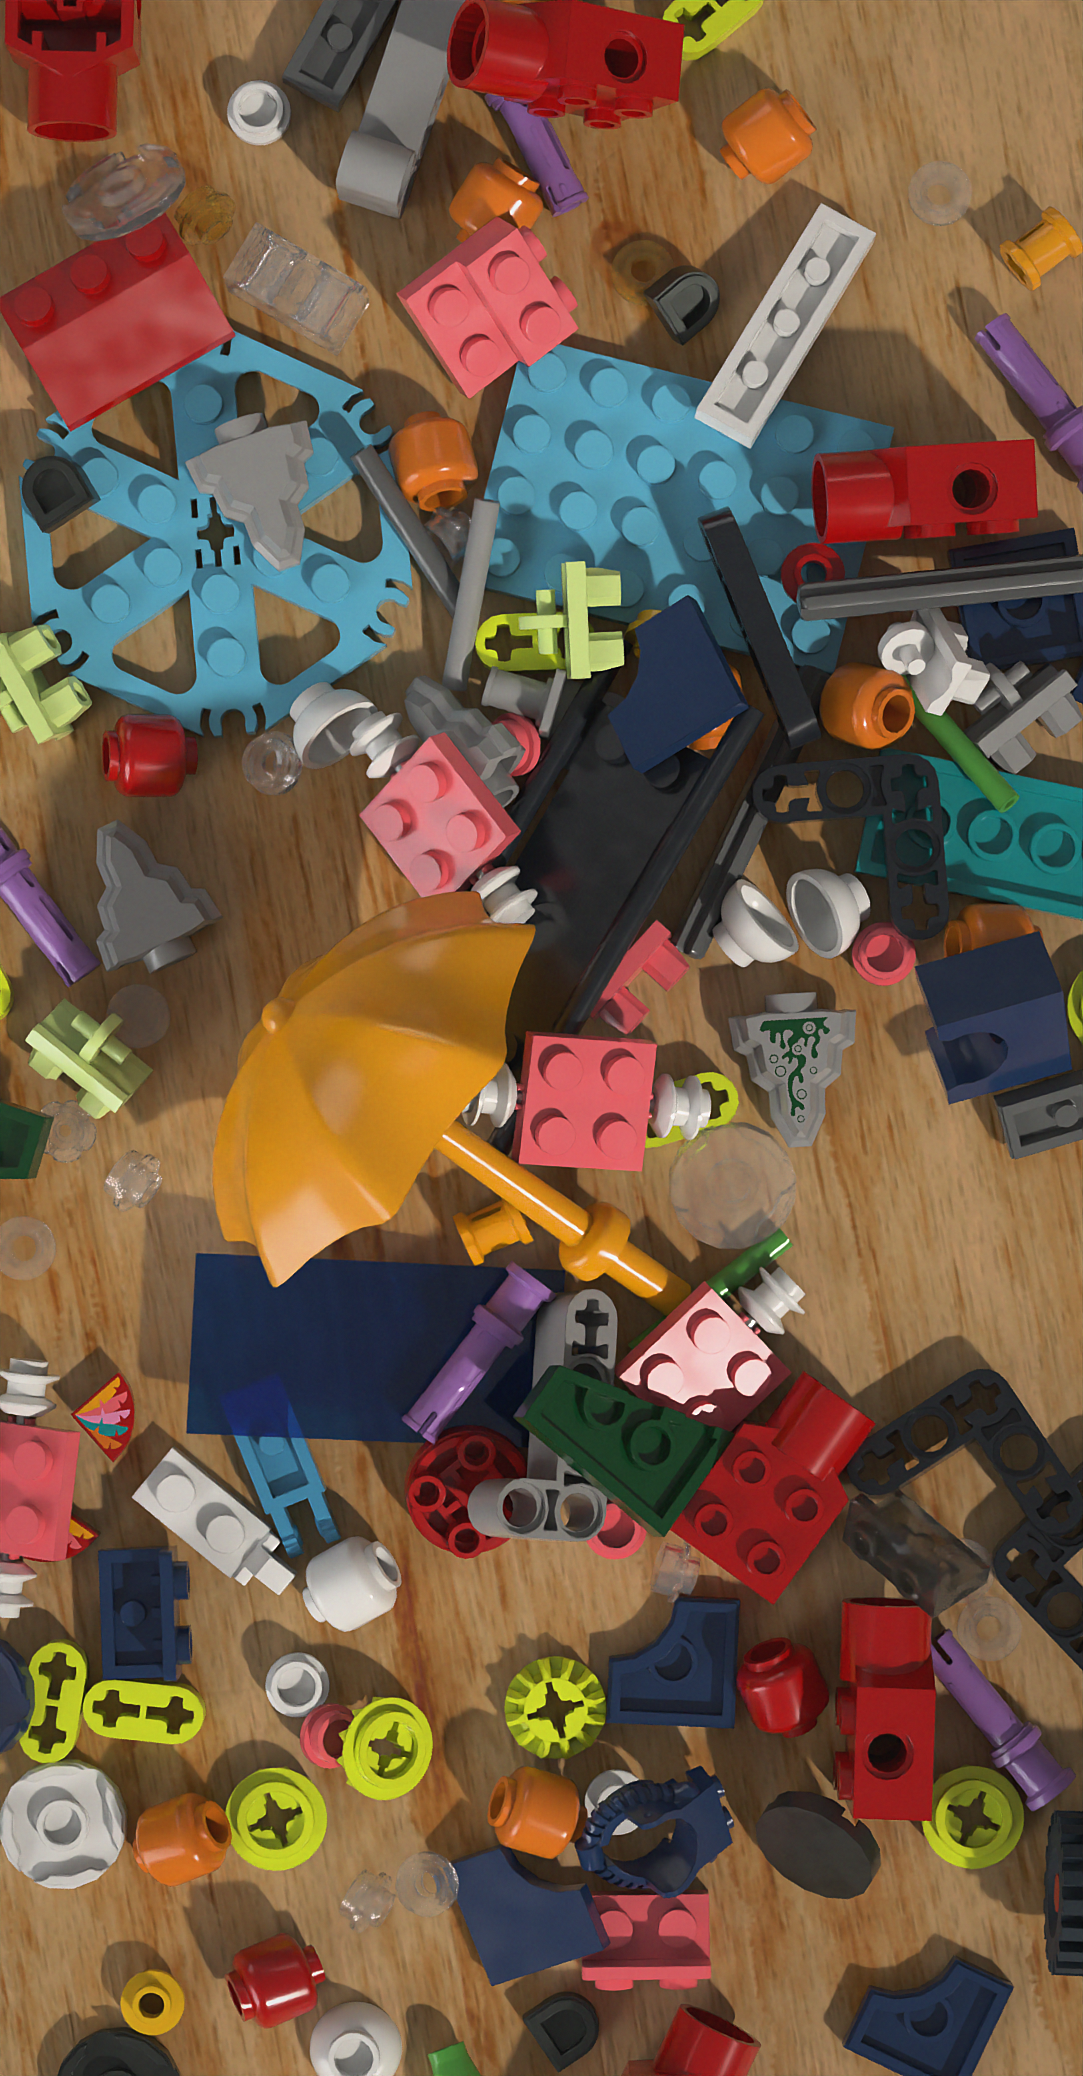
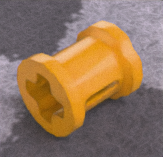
M1051 206L1041 213L1042 220L1014 242L1007 239L999 245V252L1010 271L1030 291L1037 289L1041 285L1040 277L1067 256L1077 258L1083 253V244L1074 228L1058 210Z
M503 1198L471 1214L466 1215L460 1212L453 1216L458 1232L474 1266L483 1263L486 1255L517 1241H521L525 1245L534 1241L523 1213Z

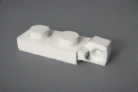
M175 1446L171 1448L132 1496L135 1501L229 1578L233 1576L244 1586L254 1575L277 1595H280L297 1574L296 1570L273 1552L282 1540L270 1530L272 1526Z

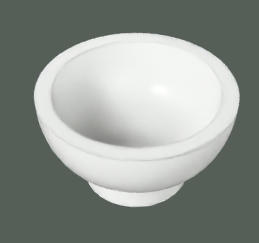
M320 682L306 689L297 697L290 709V716L296 722L293 731V742L302 763L307 768L320 769L343 759L350 753V747L356 740L352 735L354 729L364 719L378 712L377 707L364 695L348 689L335 690L328 682Z
M822 869L800 871L793 874L788 881L786 889L787 905L794 926L803 941L813 952L823 958L832 959L843 953L854 942L859 931L860 922L868 919L870 915V901L861 882L852 874L845 873L837 876L830 871Z
M737 880L723 899L721 906L722 921L712 929L717 943L725 954L737 965L746 967L754 960L772 963L784 960L796 953L799 949L796 935L780 910L756 886L746 880Z
M347 2002L330 2009L317 2022L310 2040V2058L318 2076H393L399 2066L402 2055L401 2036L395 2022L382 2009L365 2002Z

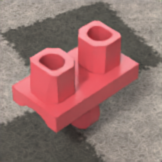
M658 920L647 929L625 954L589 1016L594 1022L600 1017L609 1026L629 1036L648 1015L650 1010L626 989L628 985L643 970L668 992L690 969L689 964L679 950L670 942L672 939L671 932Z

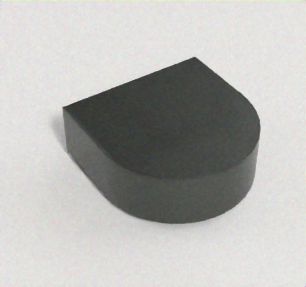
M682 265L671 269L643 292L672 340L682 346L711 322L720 302L719 288L714 279L700 269L690 265Z
M58 456L43 457L35 461L27 469L23 477L22 496L24 502L42 533L50 534L101 500L81 466L67 458Z
M574 1992L556 1993L522 2015V2020L558 2073L587 2054L598 2038L599 2021L594 2006L584 1996Z

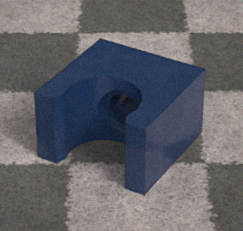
M1039 931L914 966L917 983L933 1023V1027L925 1031L927 1046L949 1105L1072 1070L1063 990Z

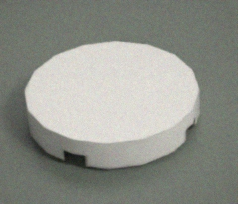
M61 1759L55 1763H42L30 1768L11 1787L0 1810V1840L8 1860L19 1872L22 1871L27 1877L34 1879L35 1883L47 1888L74 1889L97 1880L116 1861L127 1837L128 1810L119 1787L101 1769L79 1759Z

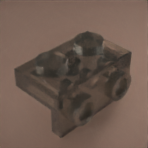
M901 1490L896 1491L877 1504L862 1493L850 1500L842 1541L850 1547L859 1559L869 1563L889 1580L902 1596L912 1600L932 1618L987 1584L991 1566Z

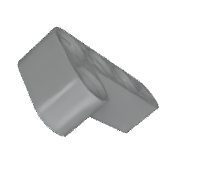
M466 0L401 1L359 130H352L343 151L336 178L339 200L401 219L449 80L447 46L450 30L458 10Z
M596 1289L555 1293L557 1295L551 1303L544 1302L537 1314L532 1389L549 1365H561L614 1386L618 1320L617 1311L612 1300L604 1292ZM575 1315L578 1316L579 1323H576ZM578 1347V1354H572V1348ZM529 1432L527 1478L484 1480L476 1485L471 1492L467 1508L468 1517L473 1527L483 1535L539 1541L579 1542L590 1540L603 1527L606 1517L607 1497ZM507 1494H509L513 1502V1513L509 1521L506 1520L502 1507ZM565 1499L570 1507V1517L566 1525H564L560 1514L561 1505Z

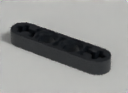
M726 506L697 518L703 540L787 745L793 750L820 739L821 732L816 716L730 508Z

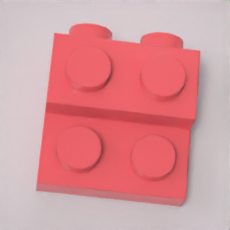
M497 216L397 293L398 298L459 393L468 399L518 361L530 367L579 329L570 315V312L578 307L573 294L557 276H553L549 280L539 265V262L547 257V253L539 239L527 226L523 225L517 229Z

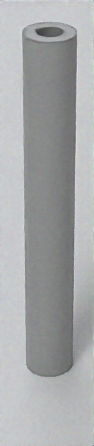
M475 498L442 679V686L450 690H467L500 502L495 500Z

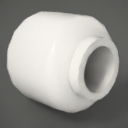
M359 1536L350 1537L310 1560L306 1569L308 1587L303 1589L302 1594L308 1611L318 1622L327 1620L336 1629L347 1632L363 1626L393 1608L397 1598L396 1588L402 1582L401 1574L394 1557L382 1543L378 1541L371 1543Z

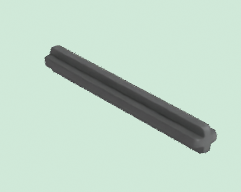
M1083 554L807 582L798 586L797 608L802 620L817 621L1083 593Z
M805 664L799 668L798 674L817 718L820 712L821 693L830 675L819 668ZM776 719L671 939V943L680 953L691 958L700 960L705 956L714 937L712 929L722 920L721 906L723 899L731 886L742 878L768 821L759 816L751 800L752 787L759 774L769 767L796 763L803 746L793 750L789 748ZM784 777L774 778L772 788L762 791L764 801H772L776 805L785 786Z

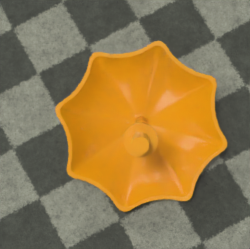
M477 891L446 892L417 898L392 907L371 918L337 942L326 954L303 963L288 977L277 998L268 1002L263 1008L260 1021L245 1036L240 1048L237 1076L229 1090L219 1119L213 1149L212 1185L216 1214L224 1239L227 1242L244 1241L254 1245L258 1250L268 1280L273 1287H278L286 1282L310 1258L344 1235L362 1227L379 1225L390 1220L403 1204L419 1171L435 1148L560 1240L559 1260L565 1270L579 1280L587 1282L606 1273L665 1316H668L691 1294V1287L686 1281L628 1240L631 1221L627 1214L619 1208L603 1201L590 1204L584 1209L455 1120L470 1101L496 1076L505 1062L507 1054L505 1037L507 1009L519 969L534 939L536 931L534 925L493 921L484 911L481 895Z

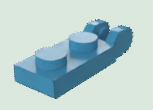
M278 1370L218 1395L265 1514L271 1513L289 1557L292 1559L304 1554V1542L287 1506L308 1498L315 1515L314 1520L320 1535L324 1537L328 1544L341 1539L338 1525L324 1494V1491L327 1489L280 1371Z

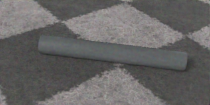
M372 444L363 447L350 457L351 461L453 619L460 582Z

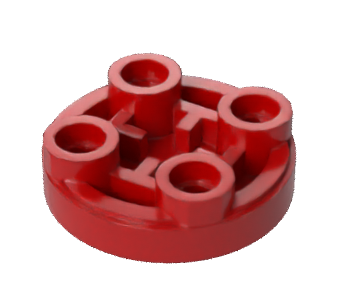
M463 1425L442 1431L437 1437L438 1440L435 1444L427 1440L419 1448L406 1472L404 1495L414 1525L429 1542L443 1550L452 1552L459 1558L469 1559L478 1556L482 1552L495 1549L511 1539L483 1535L473 1527L468 1517L467 1508L471 1492L476 1485L484 1480L527 1478L528 1464L518 1447L505 1435L483 1426ZM507 1494L502 1507L503 1514L506 1520L509 1521L513 1513V1502L509 1494Z

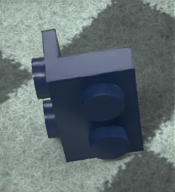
M177 1545L101 1548L98 1551L103 1680L164 1677V1681H177L182 1674V1664H192L193 1658L191 1625L180 1626L179 1600L190 1599L189 1562L178 1561Z

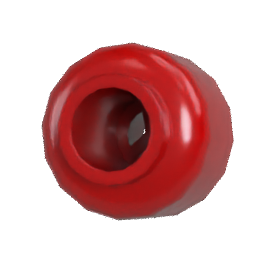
M127 714L117 720L113 730H105L103 734V776L105 781H114L117 791L123 796L173 797L181 790L185 776L196 774L198 765L196 738L185 737L183 726L175 716L168 714Z
M778 1637L755 1645L745 1654L744 1663L737 1673L736 1683L753 1724L763 1732L781 1733L785 1738L798 1737L811 1731L817 1725V1717L823 1713L829 1703V1689L814 1653L806 1645L792 1643L788 1638Z
M279 1933L240 1950L233 1958V1971L225 1974L230 1996L241 2019L244 2022L252 2019L260 2028L264 2029L275 2027L315 2008L318 2000L316 1984L325 1981V1973L314 1947L310 1944L301 1948L298 1942L287 1933Z

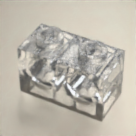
M255 222L223 276L228 292L336 356L339 355L370 303L366 286L258 222Z

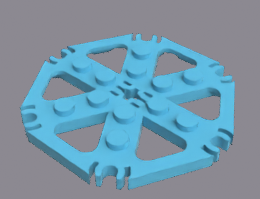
M234 331L236 336L231 339V349L228 356L223 355V343L159 380L171 392L179 480L97 442L92 432L95 418L70 432L57 410L45 420L48 424L60 426L69 434L62 439L56 432L50 429L38 430L36 436L42 442L54 447V456L76 462L88 476L101 500L86 510L149 538L147 542L83 587L70 590L63 588L57 583L54 576L51 533H42L27 508L22 496L23 478L19 476L32 623L36 626L43 617L57 612L59 618L50 619L44 624L51 627L54 635L59 632H65L70 634L72 638L71 648L56 660L63 668H67L78 663L83 655L87 654L89 656L88 660L79 669L68 673L70 676H75L78 680L151 714L175 716L180 720L184 729L201 737H204L202 730L203 713L205 710L210 711L209 727L215 738H223V718L226 714L233 711L244 715L247 734L256 735L259 725L258 716L254 708L260 705L264 709L266 716L265 731L268 732L290 716L292 704L306 689L320 682H328L333 686L387 648V645L373 641L364 632L370 627L379 636L393 638L396 629L379 620L377 616L378 609L385 602H394L407 608L410 602L403 591L396 588H387V582L392 581L404 584L413 591L410 551L380 504L383 546L381 553L376 559L367 563H360L304 538L301 564L278 572L254 549L245 524L225 518L213 495L199 493L185 462L219 445L214 433L215 428L238 418L236 383L247 372L258 371L311 395L319 405L318 418L308 427L314 454L305 463L309 489L298 504L301 515L355 476L360 475L350 459L354 453L369 444H372L374 449L383 448L390 443L394 436V431L390 425L382 428L376 434H367L361 430L360 422L362 418L375 409V404L370 398L356 403L349 413L344 410L354 398L364 394L362 389ZM388 450L378 454L395 480ZM25 458L23 467L27 470L34 461ZM197 500L198 517L193 518L191 501ZM211 501H216L217 514L221 517L224 526L228 528L234 527V536L224 539L223 549L220 550L222 566L218 567L216 553L212 550L210 542L205 539L199 540V531L208 529L210 518L213 517ZM235 549H240L241 564L236 565ZM197 553H202L203 568H197ZM254 587L336 624L340 632V640L337 647L288 683L276 685L268 682L263 677L261 670ZM189 594L197 674L193 687L185 693L173 694L120 670L113 660L114 646Z

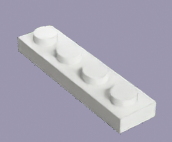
M822 203L819 205L697 407L695 419L751 449L872 247L876 236L875 232Z

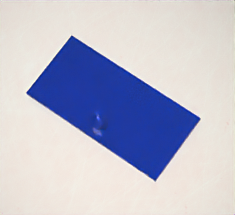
M195 1253L186 1433L425 1443L427 1439L422 1436L419 1430L416 1432L401 1419L405 1414H408L475 1326L476 1322L472 1320V1317L475 1315L474 1309L478 1304L486 1305L509 1275L506 1267L310 1258L286 1282L278 1287H273L268 1280L260 1256ZM522 1268L552 1292H564L565 1270ZM538 1310L521 1333L524 1339L520 1345H515L513 1349L505 1347L443 1431L463 1425L483 1426L505 1435L517 1447L529 1448L530 1431L514 1419L513 1416L532 1391Z

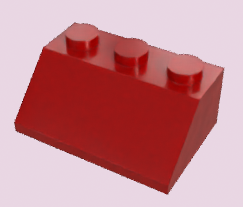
M161 204L0 297V313L70 432L236 336Z

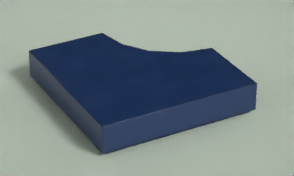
M689 595L635 628L640 648L638 674L627 697L607 715L632 768L641 774L749 708L697 600Z
M675 1595L670 1619L655 1640L635 1652L609 1656L606 1723L734 1729L740 1599Z
M502 1844L452 1860L444 1867L491 1986L602 1951L610 1944L587 1883L563 1886L540 1879L520 1864L511 1848L505 1847Z
M954 1955L940 1975L918 1988L891 1991L869 1985L842 2041V2045L844 2048L902 2076H972L1014 1986L1012 1982Z

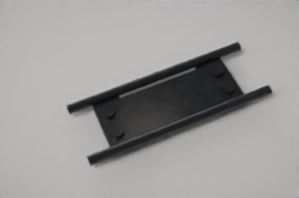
M623 639L625 661L633 645ZM622 666L603 671H591V678H585L541 753L536 766L530 772L507 812L521 830L520 834L491 863L495 869L506 866L562 768L568 770V774L514 865L520 869V874L515 881L520 891L535 889L538 892L536 898L531 903L535 912L523 923L535 926L534 939L519 969L506 1015L505 1037L507 1054L504 1063L508 1065L516 1083H520L526 1031L579 1035L762 721L765 714L749 705L748 709L733 717L710 758L685 747L641 774L632 768L607 716L615 708L602 702ZM471 884L466 891H471L473 885ZM514 1110L501 1128L495 1127L487 1140L488 1143L507 1156L513 1148L517 1110Z

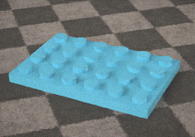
M560 344L530 367L518 361L484 495L485 499L500 502L485 590L536 603V590L555 589L556 608L563 610L561 563L585 561L586 568L620 571L621 605L588 607V616L628 626L636 621L637 615L641 611L649 609L663 611L689 595L697 600L720 648L750 656L703 540L697 519L728 506L743 536L795 667L800 668L805 664L811 665L831 676L835 670L847 617L817 621L802 620L798 612L797 603L786 595L782 587L780 578L781 567L787 555L797 546L805 543H820L814 525L811 496L812 466L815 455L817 453L890 448L895 427L780 399L751 449L695 419L697 407L712 382ZM866 541L824 544L832 548L841 558L845 569V579L858 577ZM816 563L806 564L801 569V576L805 583L825 580L824 569Z

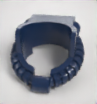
M698 1766L685 1772L688 1781L678 1783L672 1778L665 1783L655 1784L652 1780H637L614 1791L598 1804V1809H593L590 1813L592 1817H589L585 1822L586 1827L582 1831V1836L575 1842L574 1846L582 1869L594 1871L597 1876L618 1887H626L628 1889H636L637 1887L639 1889L651 1888L663 1898H672L680 1895L690 1886L699 1869L707 1863H713L718 1854L733 1843L729 1829L734 1827V1822L726 1806L721 1805L720 1798L725 1796V1792L720 1780L715 1774L709 1776L702 1766ZM626 1819L642 1830L654 1828L669 1819H676L672 1839L664 1837L657 1847L645 1856L635 1860L620 1861L610 1858L603 1852L602 1846L609 1845L613 1832Z

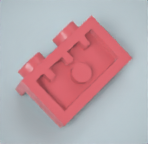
M653 1890L590 1891L610 1944L602 1951L582 1957V1980H595V1988L609 1991L633 1988V1980H659V1987L685 1990L696 1988L698 1986V1979L711 1978L708 1890H685L680 1895L672 1898H663Z

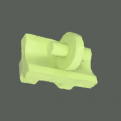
M585 561L561 563L563 614L556 615L555 589L536 590L537 616L519 617V630L538 629L539 654L558 653L557 628H564L566 679L591 678V671H603L624 665L622 631L589 633L588 607L621 605L620 571L586 568Z
M47 624L37 625L22 631L0 633V715L2 714L12 733H16L28 726L38 744L53 738L55 741L60 740L75 731L71 722L75 721L92 705V700L83 684L75 676L66 677L50 687L39 668L62 654L61 645L51 627Z
M65 998L41 1023H38L32 1029L25 1040L33 1047L28 1065L45 1079L51 1078L56 1080L63 1072L82 1086L76 1095L78 1105L95 1119H100L110 1110L116 1113L146 1082L153 1072L152 1068L135 1056L128 1046L115 1037L123 1025L124 1019L113 1012L100 1025L86 1012L80 1011Z

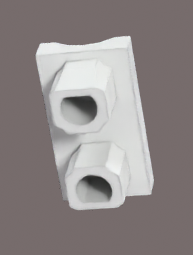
M940 608L913 610L910 622H895L887 628V632L880 639L877 647L878 657L886 670H893L900 675L906 676L925 712L942 716L951 700L974 704L990 678V673L983 661L968 658L966 655L968 635L962 625L947 621Z

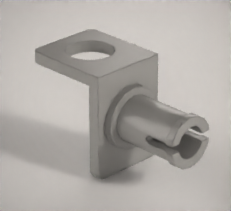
M492 666L481 705H489L535 719V726L540 727L539 737L549 741L582 683L566 679V671L557 669L555 677H549L547 683ZM607 691L602 702L616 708L625 698L622 695Z

